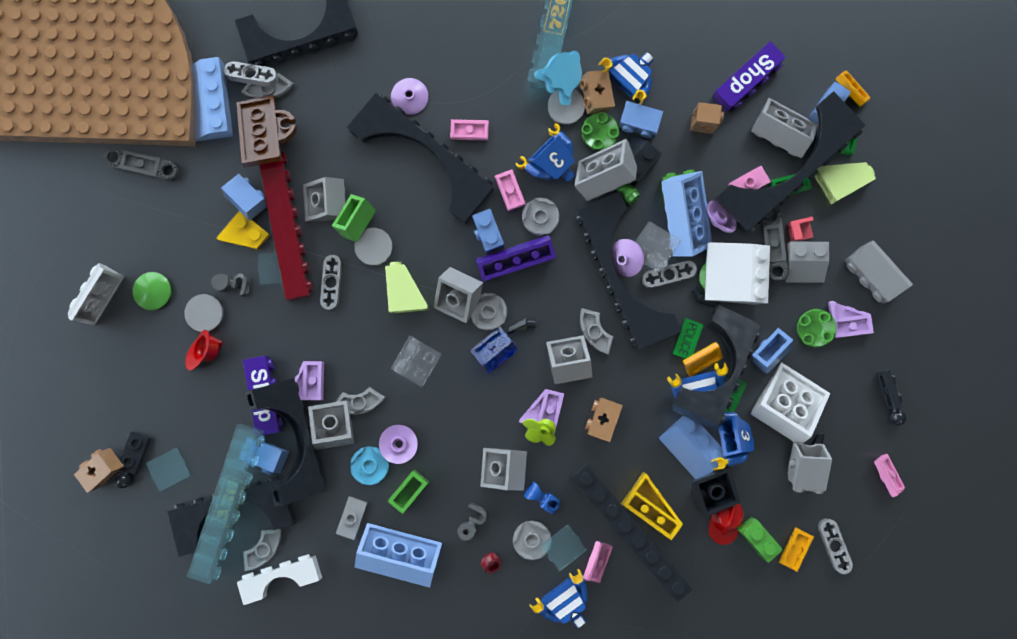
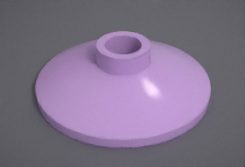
M406 78L399 81L391 93L393 106L395 108L396 106L400 107L406 113L405 115L420 113L428 103L427 88L417 79ZM406 93H413L411 97H406Z
M710 201L706 209L711 223L724 232H734L737 228L736 221L717 201Z
M622 239L612 245V260L616 273L623 277H631L641 271L644 264V254L641 247L633 240Z
M393 425L387 428L379 440V449L382 456L387 461L395 464L409 461L415 455L418 447L415 433L404 425ZM398 440L403 443L401 448L396 447Z

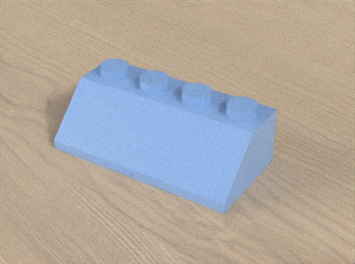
M219 57L200 59L192 64L196 142L233 137L227 81L224 73L225 65Z
M702 171L674 176L662 181V192L664 194L665 211L671 240L670 246L673 256H694L706 250L707 243H712L709 215L706 209L707 201Z
M367 523L356 553L354 568L430 588L442 543Z

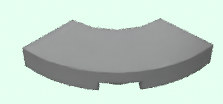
M278 73V82L275 86L264 87L246 84L241 93L252 99L274 95L276 99L288 93L295 85Z
M581 308L580 325L584 337L594 349L609 355L613 336L607 334L602 328L600 313Z
M369 387L365 392L358 395H349L342 392L336 402L347 400L350 415H357L375 409L386 397Z
M282 528L261 530V538L257 545L243 552L244 571L256 569L274 556L282 539Z

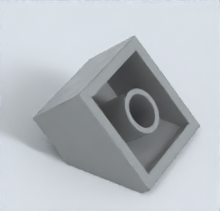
M323 177L303 184L305 222L336 220L345 205L344 179Z
M829 242L787 243L785 248L788 276L785 279V283H824L829 264Z
M450 267L438 278L433 308L467 323L480 299L483 282Z
M584 335L546 342L554 384L593 377L591 360Z
M347 400L308 407L312 444L316 450L355 444Z
M483 448L480 487L524 491L527 451Z

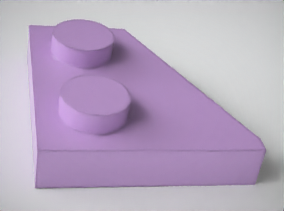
M835 301L828 302L829 312L834 318L837 327L834 338L874 333L871 314L837 304Z
M303 361L299 374L295 377V382L299 386L300 400H323L324 362Z
M545 389L520 418L519 422L522 423L526 419H534L539 422L542 419H549L555 423L556 429L564 393Z

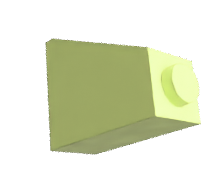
M866 162L820 166L817 169L819 172L814 176L831 204L876 179L873 168L868 166Z
M391 262L390 266H385L389 312L393 314L429 310L425 299L404 264L401 265V262Z

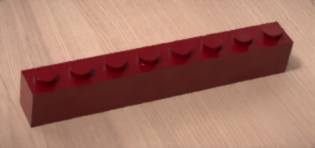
M281 150L282 161L261 164L259 168L285 299L291 302L312 297L311 292L314 290L312 281L308 280L307 273H310L308 262L304 260L306 249L304 243L301 244L300 240L302 229L300 225H297L296 218H299L297 207L293 205L295 194L293 188L290 189L289 185L291 175L285 166V163H288L286 152Z

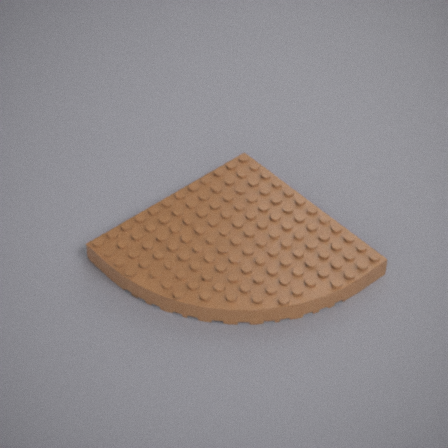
M0 0V141L195 146V96L192 55L184 31L167 0Z

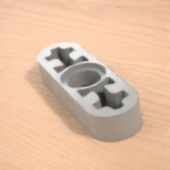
M234 61L224 66V73L230 81L264 87H273L278 82L275 70L270 67ZM248 72H256L255 76L251 78L246 77Z
M336 255L327 256L323 264L320 304L326 310H334L339 304L342 261ZM332 259L338 263V265L334 266L333 272H337V275L327 274V271L331 272V266L328 263L332 262ZM330 277L336 279V285L333 288H329L326 285V281ZM325 290L330 292L336 291L335 294L331 293V299L334 300V303H331L329 307L325 303V300L329 299V293H325Z
M684 261L649 270L642 276V284L646 288L651 289L689 279L695 275L697 268L692 261ZM685 265L688 268H692V271L689 272L690 275L687 272L679 274L681 277L678 278V271L684 269ZM670 269L674 272L672 280H667L664 277L665 270ZM657 272H660V279L654 280L653 284L646 282L648 275L656 277L658 276Z
M822 519L818 524V530L835 571L847 574L852 570L853 563L838 525L834 520ZM826 523L832 525L830 532L832 535H836V537H831L829 532L824 530ZM833 541L840 543V549L836 552H833L830 548V544ZM840 555L841 560L847 562V564L844 565L845 569L838 567V565L841 564L840 559L838 557L834 558V556Z

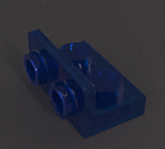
M499 326L470 351L489 373L497 369L505 359L513 356L517 347Z

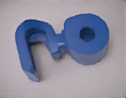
M532 481L523 494L529 500L540 502L539 506L554 515L562 503L551 493L544 494L540 491L538 484Z

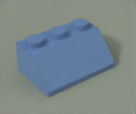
M682 416L659 437V440L695 480L714 471V468H718V463L716 461L711 462V460L719 457L726 458L724 457L722 447L700 423L685 416Z

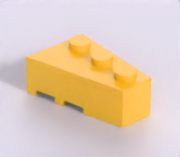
M643 472L621 504L672 541L683 524L648 475Z

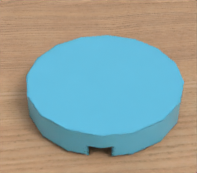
M364 447L353 455L350 466L351 473L356 481L361 484H377L386 477L389 470V461L382 456L379 448Z

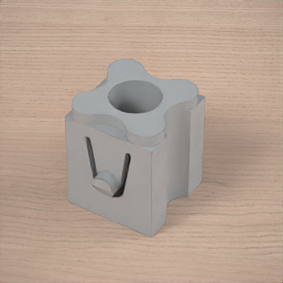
M793 442L787 473L788 480L792 482V489L795 492L811 491L823 494L826 491L832 458L824 444L806 445Z

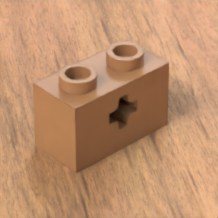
M588 71L581 77L580 88L583 90V104L587 114L608 113L615 107L609 72Z
M699 102L692 113L690 131L713 134L716 128H719L720 123L722 124L724 112H721L722 105Z
M599 398L598 401L595 400L591 409L594 412L592 419L588 418L585 429L588 430L587 434L610 442L623 405L604 398ZM606 414L605 418L608 420L601 425L598 416Z
M111 448L95 451L91 454L92 458L83 462L79 466L80 469L74 474L87 493L103 486L124 467Z

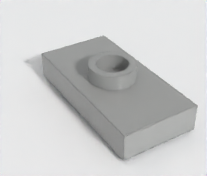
M349 496L336 534L355 540L368 502Z

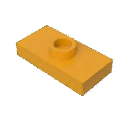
M845 70L835 78L841 86L850 91L848 97L852 98L859 107L870 99V96L848 71Z
M715 342L683 360L687 374L691 377L723 359L719 345Z
M795 527L778 562L798 572L814 536Z

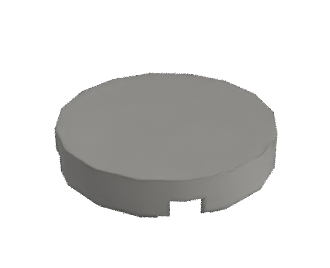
M575 89L572 91L570 105L563 106L560 104L557 90L550 96L548 101L549 115L558 124L572 125L577 123L585 111L583 96Z
M536 198L528 202L524 207L522 221L528 232L537 236H544L556 229L560 214L552 201L546 198Z
M378 228L364 230L358 242L354 244L355 253L363 263L372 266L385 263L390 258L393 249L392 240L389 235Z
M483 293L470 316L471 320L479 329L493 331L500 328L505 322L507 306L498 295Z
M207 294L191 298L184 311L187 324L192 329L200 332L203 330L211 332L222 323L224 317V308L220 301L214 296Z
M534 520L525 521L520 524L513 536V545L516 552L528 560H536L545 556L552 542L547 527L541 522Z

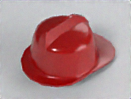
M203 330L187 352L186 368L191 371L197 368L201 362L213 361L223 345L222 341L210 336L208 330Z
M737 504L712 514L708 532L714 542L726 545L732 543L739 534L737 529L743 521L741 505Z

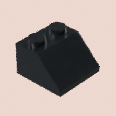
M630 134L627 140L637 165L636 180H633L631 184L636 186L659 160L662 153L648 141Z
M730 467L692 481V495L697 510L704 517L741 503Z

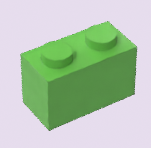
M351 194L332 227L343 238L358 242L376 210L365 198Z
M413 470L390 497L388 502L403 514L428 485L429 481L416 470Z
M750 517L737 529L758 555L768 563L783 550L761 523L753 517Z

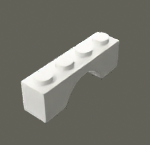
M307 554L298 557L299 561L291 563V560L279 564L280 567L275 569L272 566L261 569V573L254 575L253 572L243 575L242 579L237 582L243 605L265 598L269 584L278 577L291 578L300 587L321 580L322 575L316 555L310 557Z

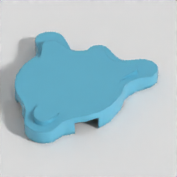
M577 51L562 52L552 56L547 66L535 71L534 74L536 80L545 82L549 93L558 91L560 104L563 106L570 105L572 91L578 86L582 77L580 55Z

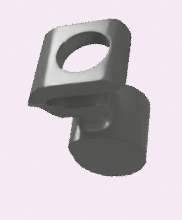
M217 274L212 278L211 284L214 289L227 292L231 287L237 289L239 282L243 281L240 296L247 297L250 291L251 280L243 274H237L233 279L225 274Z
M471 503L468 507L481 513V516H470L469 522H464L459 526L457 533L461 540L468 541L472 539L477 529L476 524L480 525L487 519L486 510L475 503Z

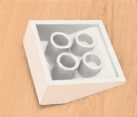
M707 243L705 300L750 305L768 303L770 246L742 243Z
M98 263L91 269L87 282H84L80 287V293L77 298L71 302L68 318L72 321L95 326L124 276Z
M781 362L759 396L751 415L793 442L804 443L811 438L830 393Z

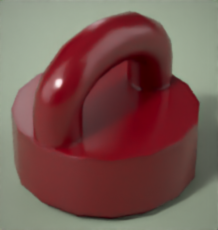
M492 552L486 554L481 559L480 564L487 574H493L500 569L502 561L497 554Z

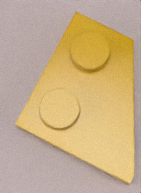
M239 211L217 236V239L222 242L258 250L270 235L254 221H249Z

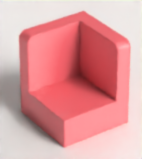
M813 217L791 221L786 225L790 242L813 238L810 225Z

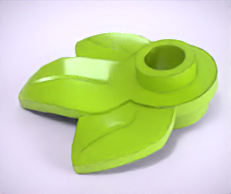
M526 419L522 422L528 428L525 434L528 441L533 443L542 441L546 446L554 444L556 429L553 421L542 419L539 422L534 419Z

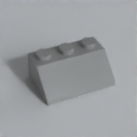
M768 98L751 131L756 136L769 140L774 146L787 150L789 154L802 158L814 139L818 124Z
M622 140L578 161L574 186L587 201L598 198L604 193L613 191L624 184H629L636 180L637 165L628 140Z
M874 240L859 247L845 260L848 270L855 273L860 278V283L864 287L869 288L873 293L874 299L882 304L891 301L913 285Z

